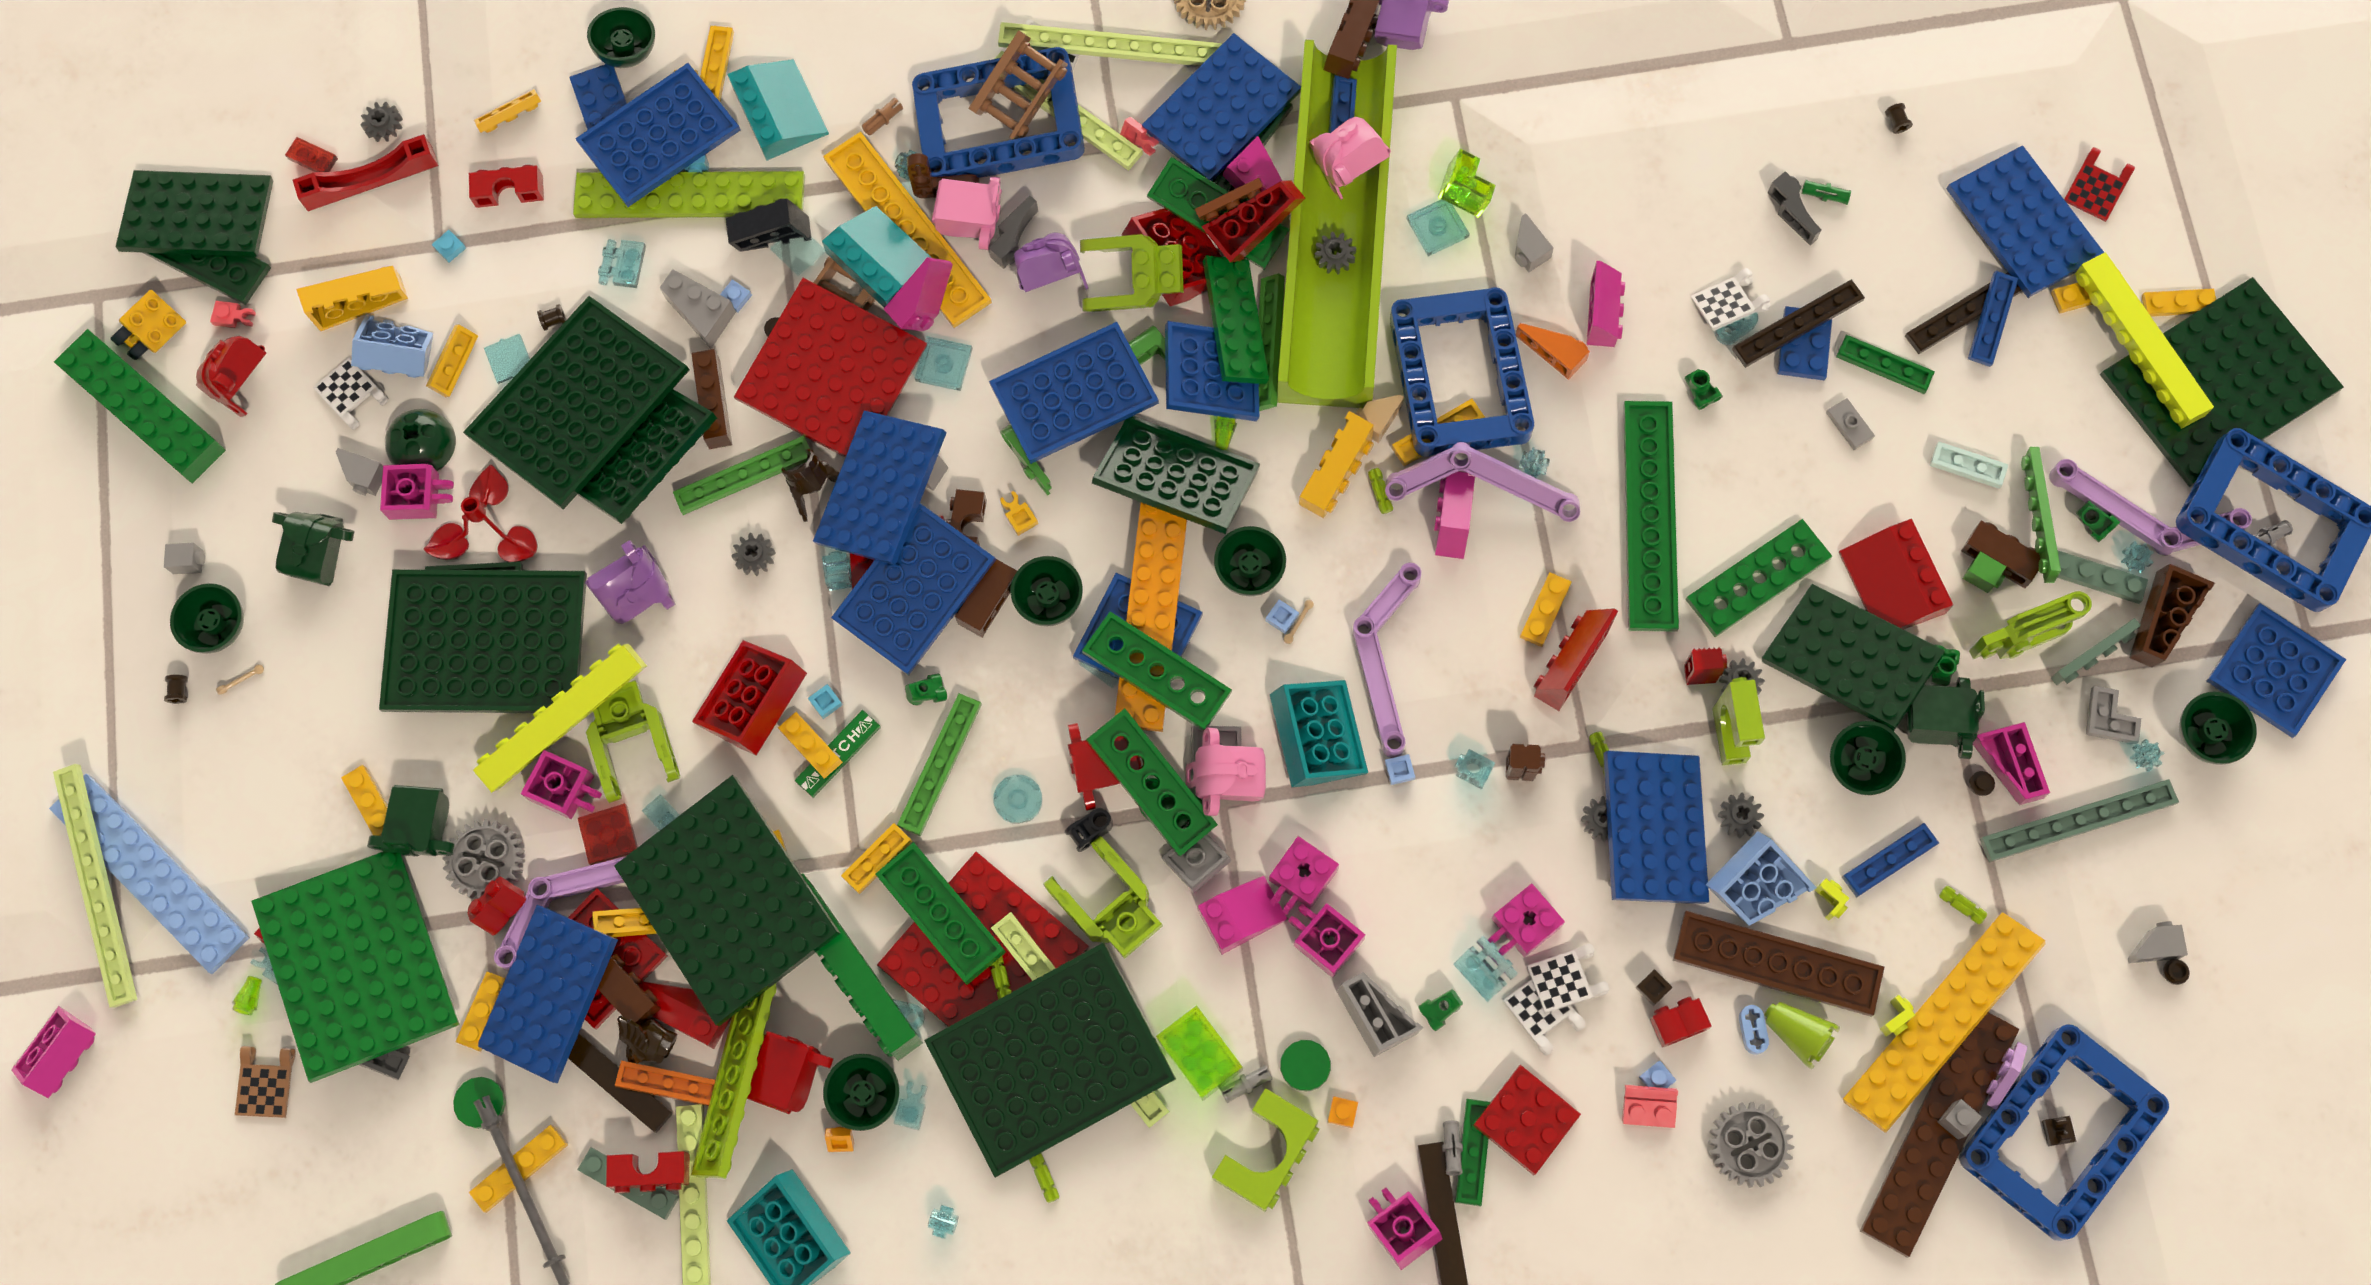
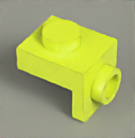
M1825 878L1815 889L1820 896L1834 906L1825 918L1827 920H1831L1834 916L1840 918L1848 907L1845 903L1850 898L1842 892V887L1838 883Z
M1897 995L1890 1001L1899 1015L1880 1028L1886 1037L1892 1032L1895 1036L1908 1028L1906 1022L1915 1016L1912 1004L1900 995Z

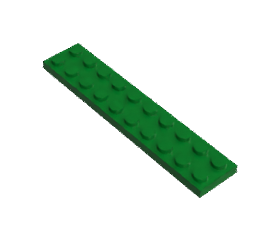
M1624 401L1628 631L1677 632L1679 630L1673 403L1669 401Z

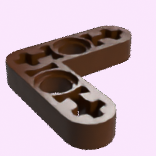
M915 153L907 157V170L913 194L917 198H936L938 184L942 179L980 183L979 177L971 174L932 177L929 160L926 155Z

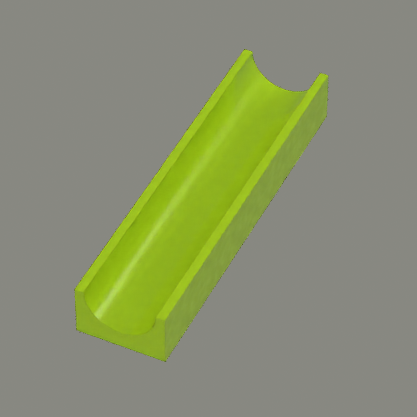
M1305 40L1294 184L1306 199L1291 212L1277 403L1364 408L1367 402L1373 400L1389 157L1353 179V182L1338 187L1343 199L1340 200L1331 190L1325 174L1315 160L1309 141L1319 135L1329 133L1332 83L1336 74L1323 70L1327 55L1318 50L1314 40ZM1388 45L1381 55L1372 59L1362 60L1358 71H1353L1350 76L1352 79H1357L1354 117L1364 119L1389 148L1391 142L1397 45ZM1331 232L1335 233L1336 238H1339L1340 234L1344 233V240L1346 241L1351 238L1352 246L1356 247V254L1353 255L1355 256V263H1349L1348 271L1344 270L1343 267L1340 268V274L1338 275L1335 269H1332L1328 274L1326 265L1319 268L1320 260L1315 259V253L1317 252L1316 243L1322 244V236L1330 239Z

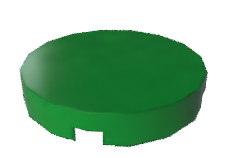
M1300 1040L1292 1043L1284 1051L1281 1058L1280 1071L1283 1079L1290 1087L1299 1091L1310 1092L1320 1088L1327 1081L1331 1071V1060L1327 1051L1320 1044L1312 1040Z
M485 1077L471 1078L464 1082L456 1091L453 1100L454 1112L458 1120L466 1126L477 1129L482 1128L481 1124L483 1122L474 1102L480 1099L483 1107L486 1108L482 1097L488 1095L497 1116H502L506 1105L502 1087L494 1080Z

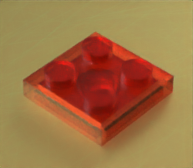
M625 803L577 818L589 865L629 855L638 848L628 806Z

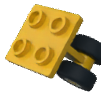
M149 290L119 319L123 326L110 339L117 346H120L123 342L131 349L127 352V355L137 360L148 349L156 353L186 324V321L153 290Z

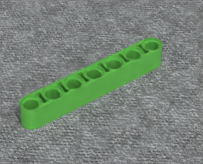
M444 1211L430 1214L283 1279L275 1285H346L452 1237Z

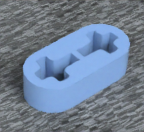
M1749 1005L1741 1010L1739 1023L1745 1049L1753 1055H1758L1768 1048L1769 1038L1763 1011L1756 1005ZM1749 1011L1758 1017L1754 1020L1755 1028H1752L1751 1021L1745 1018ZM1753 1032H1756L1757 1039L1763 1042L1759 1049H1756L1755 1045L1750 1044V1041L1754 1039Z

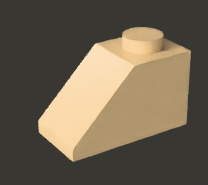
M1396 395L1369 401L1364 408L1360 407L1357 410L1356 415L1374 424L1372 440L1377 443L1380 442L1401 410L1404 396Z

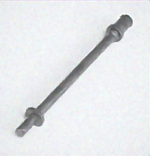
M490 1096L482 1097L486 1108L483 1107L480 1099L474 1102L483 1122L481 1126L491 1133L548 1261L543 1264V1267L551 1266L559 1285H569L570 1282L560 1262L566 1257L565 1255L558 1256L500 1129L502 1118L500 1115L497 1116Z

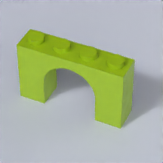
M1746 677L1731 680L1732 682L1728 684L1712 708L1722 766L1747 763L1751 758L1749 746L1761 745L1765 739L1755 680H1747Z
M1267 1088L1264 1089L1252 1109V1113L1273 1125L1282 1133L1286 1142V1154L1283 1161L1273 1170L1255 1172L1225 1155L1212 1176L1214 1181L1266 1212L1268 1207L1274 1208L1280 1198V1195L1276 1194L1281 1185L1287 1186L1294 1174L1290 1172V1169L1295 1162L1300 1164L1307 1152L1303 1147L1308 1140L1313 1142L1320 1130L1316 1127L1319 1120Z

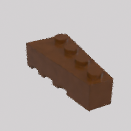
M1381 0L1349 1L1346 13L1343 15L1339 30H1337L1328 52L1324 71L1350 79L1353 71H1358L1361 62L1359 56L1364 57L1368 46L1365 42L1370 43L1374 32L1371 28H1376L1379 16L1376 14Z
M2172 564L2158 570L2129 658L2149 667H2154L2166 661L2180 639L2181 633L2189 625L2195 611L2202 605L2205 600L2204 597L2215 583Z

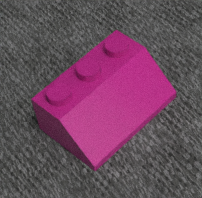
M1596 261L1590 282L1587 345L1615 347L1617 339L1622 338L1623 325H1619V317H1623L1624 303H1620V296H1624L1625 282H1621V272L1602 261Z
M58 1006L11 1071L22 1085L49 1099L52 1093H56L60 1089L63 1078L68 1071H72L77 1066L82 1052L91 1047L96 1033L90 1026Z

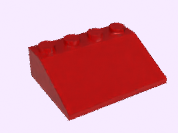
M1165 208L1131 217L1121 234L1122 236L1142 234L1151 237L1158 246L1182 245L1184 293L1162 294L1170 307L1187 302L1207 290L1203 259L1206 255L1222 257L1207 234Z
M1912 519L1892 525L1839 551L1866 611L1903 630L1944 615L1953 606L1950 596Z
M1615 608L1586 610L1583 617L1579 615L1576 617L1571 626L1574 629L1571 636L1565 635L1559 645V648L1562 649L1558 656L1553 654L1546 665L1549 671L1545 676L1540 675L1533 687L1537 689L1534 697L1560 711L1609 633L1618 610Z
M743 640L692 722L734 746L757 756L807 675V672L791 659Z

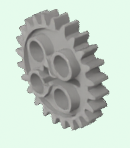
M485 819L483 826H481L476 820L474 821V828L466 824V832L456 831L459 837L457 840L454 838L449 839L454 844L453 855L442 858L449 863L443 867V870L451 872L446 876V879L453 881L451 886L454 889L459 888L458 892L465 895L467 893V897L473 899L477 894V898H480L484 895L488 883L492 880L495 881L500 876L509 882L511 880L519 881L515 873L523 872L518 867V864L525 863V860L519 857L525 850L518 847L522 841L518 838L514 839L517 834L514 831H509V827L505 824L500 828V823L494 821L491 826L490 821ZM477 840H481L480 847L476 850H473V843ZM504 846L503 854L496 857V850ZM464 853H470L483 859L488 857L494 862L504 863V866H496L486 861L479 862L475 858L464 857ZM472 863V870L464 874L465 866ZM496 870L494 878L487 880L488 872Z
M1743 1102L1738 1105V1111L1734 1106L1729 1107L1730 1115L1723 1111L1720 1114L1723 1121L1716 1119L1713 1122L1718 1129H1711L1709 1133L1715 1136V1139L1708 1141V1144L1715 1146V1149L1710 1151L1709 1154L1717 1155L1718 1157L1713 1164L1721 1163L1723 1166L1719 1173L1722 1174L1728 1171V1181L1737 1177L1738 1186L1747 1180L1748 1188L1753 1187L1754 1181L1757 1182L1759 1187L1764 1186V1178L1769 1184L1773 1183L1772 1174L1777 1178L1782 1177L1783 1175L1779 1168L1783 1170L1789 1168L1784 1160L1793 1159V1156L1788 1154L1787 1151L1794 1149L1793 1145L1787 1144V1140L1793 1138V1135H1785L1784 1132L1789 1128V1125L1781 1126L1779 1124L1783 1116L1774 1118V1109L1766 1113L1765 1104H1761L1758 1109H1755L1754 1102L1749 1103L1748 1109H1746ZM1751 1121H1757L1761 1124L1762 1131L1760 1134H1756L1751 1130ZM1729 1132H1734L1738 1135V1145L1729 1143L1727 1138ZM1767 1133L1771 1134V1138L1755 1145L1753 1148H1749L1736 1156L1731 1155L1732 1151L1746 1145L1749 1141H1754ZM1765 1144H1769L1774 1148L1775 1153L1772 1158L1764 1154L1763 1147ZM1743 1155L1751 1159L1752 1166L1750 1169L1742 1167L1740 1159Z

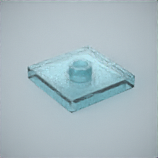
M1448 196L1407 215L1408 223L1428 256L1468 238L1470 235Z
M927 336L925 340L927 347L920 358L915 381L961 391L973 349L972 346Z

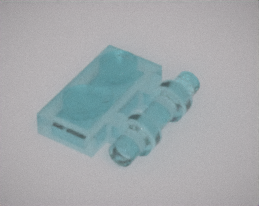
M607 240L606 247L602 251V256L604 257L602 266H599L598 283L607 285L608 279L613 277L612 282L614 286L637 288L646 249L645 243L621 240L620 248H616L617 242L615 240ZM617 258L616 267H611L613 259Z
M1483 935L1476 942L1483 950L1479 953L1472 946L1453 965L1488 1002L1507 985L1501 977L1503 973L1510 980L1518 973L1512 967L1513 963L1509 959L1505 960L1496 950L1497 946L1493 941L1490 943ZM1489 956L1498 968L1494 970L1485 958Z

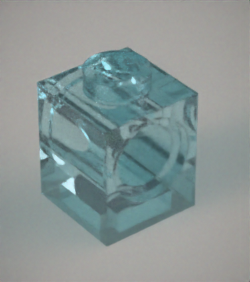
M835 551L829 553L828 556H822L825 584L829 591L851 588V568L847 554Z
M1469 749L1466 755L1461 754L1454 766L1458 768L1456 776L1483 789L1494 768L1495 762ZM1474 763L1478 765L1480 771L1471 773L1467 769V765Z

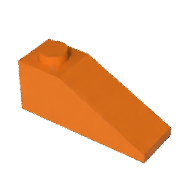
M1523 323L1517 326L1516 337L1568 380L1588 359L1590 351L1586 344L1574 339L1572 336Z

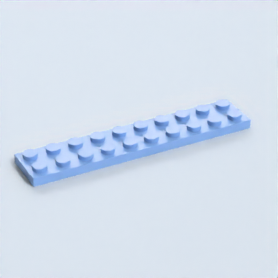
M85 774L83 777L105 867L209 973L213 974L249 937L90 775ZM58 799L49 809L65 825L60 800Z

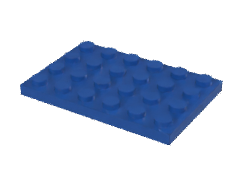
M1233 33L1142 126L1151 137L1157 139L1162 146L1189 168L1213 181L1301 92V86Z
M687 63L575 139L625 205L629 207L741 131V129L691 65Z
M2023 145L1950 183L1946 188L2009 274L2018 278L2017 284L2027 298L2074 274L2083 263L2104 253Z
M1118 322L989 381L1030 464L1159 404V400Z
M864 411L813 542L824 547L896 565L947 432L941 428Z
M919 503L896 565L874 560L831 618L907 675H910L996 561V558Z
M1623 751L1604 752L1612 900L1708 903L1709 890L1706 886L1708 875L1700 757L1695 755Z
M536 905L517 950L516 961H514L508 971L478 1042V1047L550 1082L558 1083L618 939L546 907Z

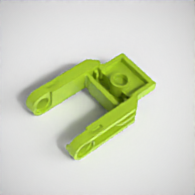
M1142 234L1080 240V253H1085V251L1117 252L1133 250L1131 258L1134 294L1082 299V311L1099 312L1150 308L1158 302L1161 294L1184 293L1182 245L1158 246L1151 237Z
M2075 591L2020 613L2007 620L2008 626L1982 636L1969 652L1973 659L1981 656L1983 659H1986L1996 653L2000 659L2015 658L2026 650L2065 635L2071 629L2073 621L2084 617L2090 611L2092 601L2086 593ZM2071 600H2080L2084 605L2083 610H2074L2071 606ZM2065 625L2063 629H2057V627Z
M636 680L625 684L593 711L595 720L591 722L586 735L603 792L609 803L622 799L607 744L616 743L642 734L649 729L658 758L663 763L667 774V782L680 779V772L662 714L657 708L643 702Z
M1099 836L1091 843V846L1126 885L1129 891L1123 892L1092 920L1071 895L1060 887L1053 876L1044 882L1043 885L1092 942L1111 943L1125 959L1163 925L1148 909L1149 892L1146 885L1105 839Z

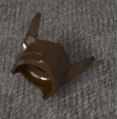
M806 449L808 461L798 469L788 472L785 468H781L798 512L804 522H808L803 495L820 491L826 478L836 483L840 473L832 466H829L828 463L821 461L814 454L813 450Z
M624 1016L618 1017L619 1039L627 1044L626 1058L628 1062L638 1064L642 1061H654L661 1063L664 1058L669 1056L676 1042L677 1033L662 1027L654 1019H649L639 1025Z

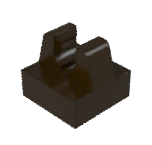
M1655 969L1636 986V989L1653 1006L1673 988Z
M2070 1116L2042 1121L2048 1147L2077 1142Z

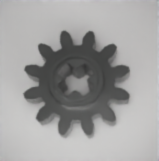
M375 102L374 109L366 107L368 115H361L364 122L360 125L368 138L373 137L376 142H379L381 137H383L388 142L390 134L397 137L395 129L403 128L399 123L403 118L395 106L390 107L387 102H384L383 106L380 107Z
M1331 232L1330 239L1322 236V244L1316 243L1317 252L1315 253V259L1320 260L1319 268L1327 266L1328 274L1332 269H1335L1338 275L1342 267L1348 271L1349 263H1355V256L1353 255L1356 254V247L1352 246L1351 238L1346 241L1344 240V233H1341L1339 238H1336L1335 233Z
M749 533L748 540L739 537L742 544L740 546L737 544L733 545L738 553L732 554L733 560L737 561L735 564L737 569L743 568L745 575H748L753 570L754 574L758 576L759 569L761 568L767 572L766 564H774L770 556L776 554L774 548H770L772 546L769 539L764 541L762 534H759L757 539L754 538L752 533ZM753 552L757 554L754 557L750 555Z
M1744 658L1741 659L1739 665L1732 660L1729 664L1730 668L1724 669V676H1721L1719 679L1720 683L1726 684L1721 691L1724 692L1728 684L1732 682L1731 680L1746 677L1747 680H1755L1757 694L1759 695L1762 691L1759 686L1765 682L1763 678H1758L1762 669L1755 671L1753 669L1755 666L1754 661L1747 666L1745 665L1746 661Z
M1740 793L1737 800L1734 795H1730L1728 802L1723 801L1720 805L1724 810L1718 813V817L1725 818L1720 826L1730 827L1728 835L1737 831L1738 838L1744 835V831H1746L1748 836H1752L1754 833L1753 828L1759 829L1762 826L1757 820H1761L1764 817L1763 813H1757L1762 805L1752 804L1754 796L1745 800L1744 793ZM1744 812L1745 818H1738L1736 814Z
M1602 796L1599 803L1595 799H1591L1590 806L1592 808L1589 806L1584 807L1583 812L1588 815L1583 816L1581 822L1588 823L1584 832L1592 830V839H1595L1599 834L1602 841L1605 842L1608 836L1607 819L1604 823L1599 821L1602 815L1607 816L1606 799Z

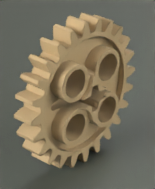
M1174 0V4H1177L1176 11L1181 12L1182 19L1188 17V24L1195 21L1196 28L1204 24L1205 30L1208 29L1209 25H1212L1214 30H1216L1219 23L1225 28L1226 20L1233 23V16L1240 17V10H1244V2H1246V0H1211L1210 11L1206 12L1207 0Z

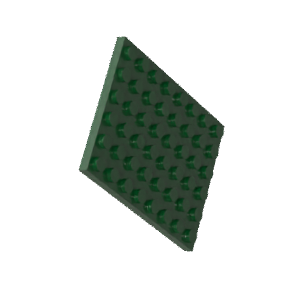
M2254 277L2163 333L2214 406L2205 417L2181 429L2178 423L2172 420L2169 410L2164 403L2159 401L2156 391L2151 384L2145 381L2142 371L2137 364L2132 362L2129 355L2100 374L2189 487L2195 484L2217 440L2234 428L2243 429L2262 441L2344 388Z
M588 296L463 433L564 510L690 369L609 309Z
M392 569L379 710L381 712L535 713L543 706L548 708L554 703L551 699L562 690L566 693L572 688L570 683L580 675L587 573L585 571Z
M734 775L730 776L614 865L712 1021L717 1026L722 1025L840 934Z
M1104 942L924 1040L995 1178L1176 1080L1173 1071Z

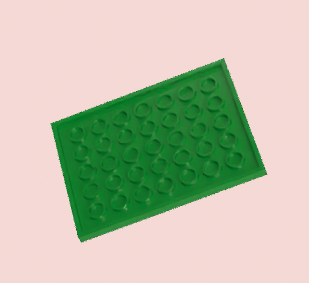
M383 851L251 901L303 1067L310 1083L460 1025L402 854Z

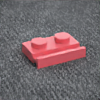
M1625 1085L1623 1124L1675 1128L1678 1090L1674 1088Z

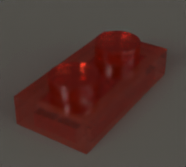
M296 137L285 154L288 160L314 172H330L338 160L335 154Z

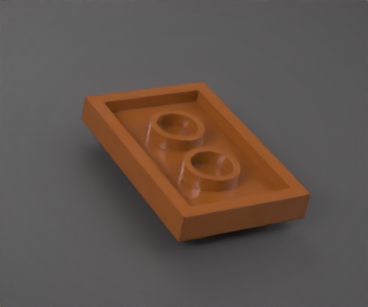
M1257 178L1196 208V213L1202 221H1209L1210 223L1221 216V214L1231 211L1243 202L1254 198L1257 194L1266 190V187L1260 178Z

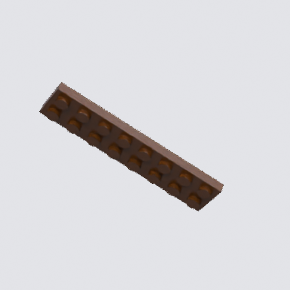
M1689 911L1684 912L1673 956V961L1870 1017L1874 1016L1885 968L1881 965Z

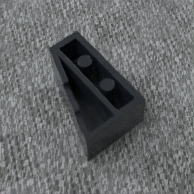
M787 198L778 199L774 203L765 206H757L746 212H738L734 216L726 218L728 243L740 252L768 248V243L782 241L783 245L790 244V240L804 238L805 242L812 241L809 216Z

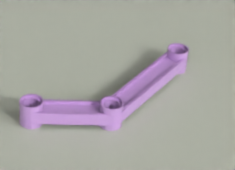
M1464 442L1456 443L1452 448L1407 469L1392 473L1386 480L1385 492L1387 497L1398 501L1414 491L1463 470L1560 516L1564 521H1574L1580 515V503L1576 495L1553 487L1471 448L1470 445ZM1465 453L1468 457L1464 460H1459L1455 455ZM1399 483L1402 488L1394 490L1391 488V485ZM1567 504H1572L1575 506V508L1570 511L1563 509V507Z
M2070 459L2060 460L2049 474V479L2054 486L2064 488L2085 503L2088 501L2092 502L2109 516L2113 514L2120 521V526L2151 545L2160 555L2167 556L2176 551L2201 545L2181 533L2177 527L2167 526L2087 474ZM2059 470L2065 471L2068 476H2063ZM2236 508L2233 511L2220 514L2221 517L2235 524L2233 519H2236L2240 523V526H2236L2243 530L2252 521L2251 514L2243 508ZM2164 538L2169 539L2172 545L2167 544Z
M1406 563L1401 567L1400 571L1364 613L1355 620L1353 626V637L1382 743V750L1390 758L1401 756L1406 742L1377 632L1420 584L1421 569L1415 563ZM1412 573L1416 578L1414 580H1407L1404 575ZM1367 626L1370 632L1362 634L1358 631V628ZM1391 740H1396L1401 746L1398 749H1391L1387 743Z
M625 857L546 877L534 878L528 885L525 903L518 910L501 946L495 951V963L509 971L514 961H516L517 950L536 905L548 908L552 900L592 891L596 888L600 889L624 883L614 865ZM547 885V891L543 895H538L539 888ZM513 953V960L505 964V956Z

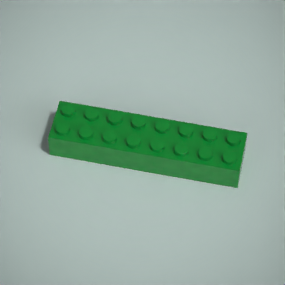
M89 329L80 335L54 361L57 366L192 484L226 451L214 438Z
M802 873L801 875L840 932L837 937L816 952L819 957L824 956L820 961L833 977L837 975L838 978L834 981L847 997L851 995L852 999L849 1000V1003L860 1017H866L863 1023L875 1038L877 1036L880 1037L877 1043L889 1058L894 1056L899 1061L923 1044V1042L813 884Z

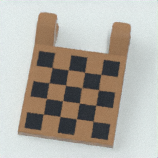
M243 1046L240 1048L241 1065L235 1115L286 1118L292 1065L296 1055L295 1049L282 1048L279 1054L280 1066L253 1065L256 1056L255 1047Z

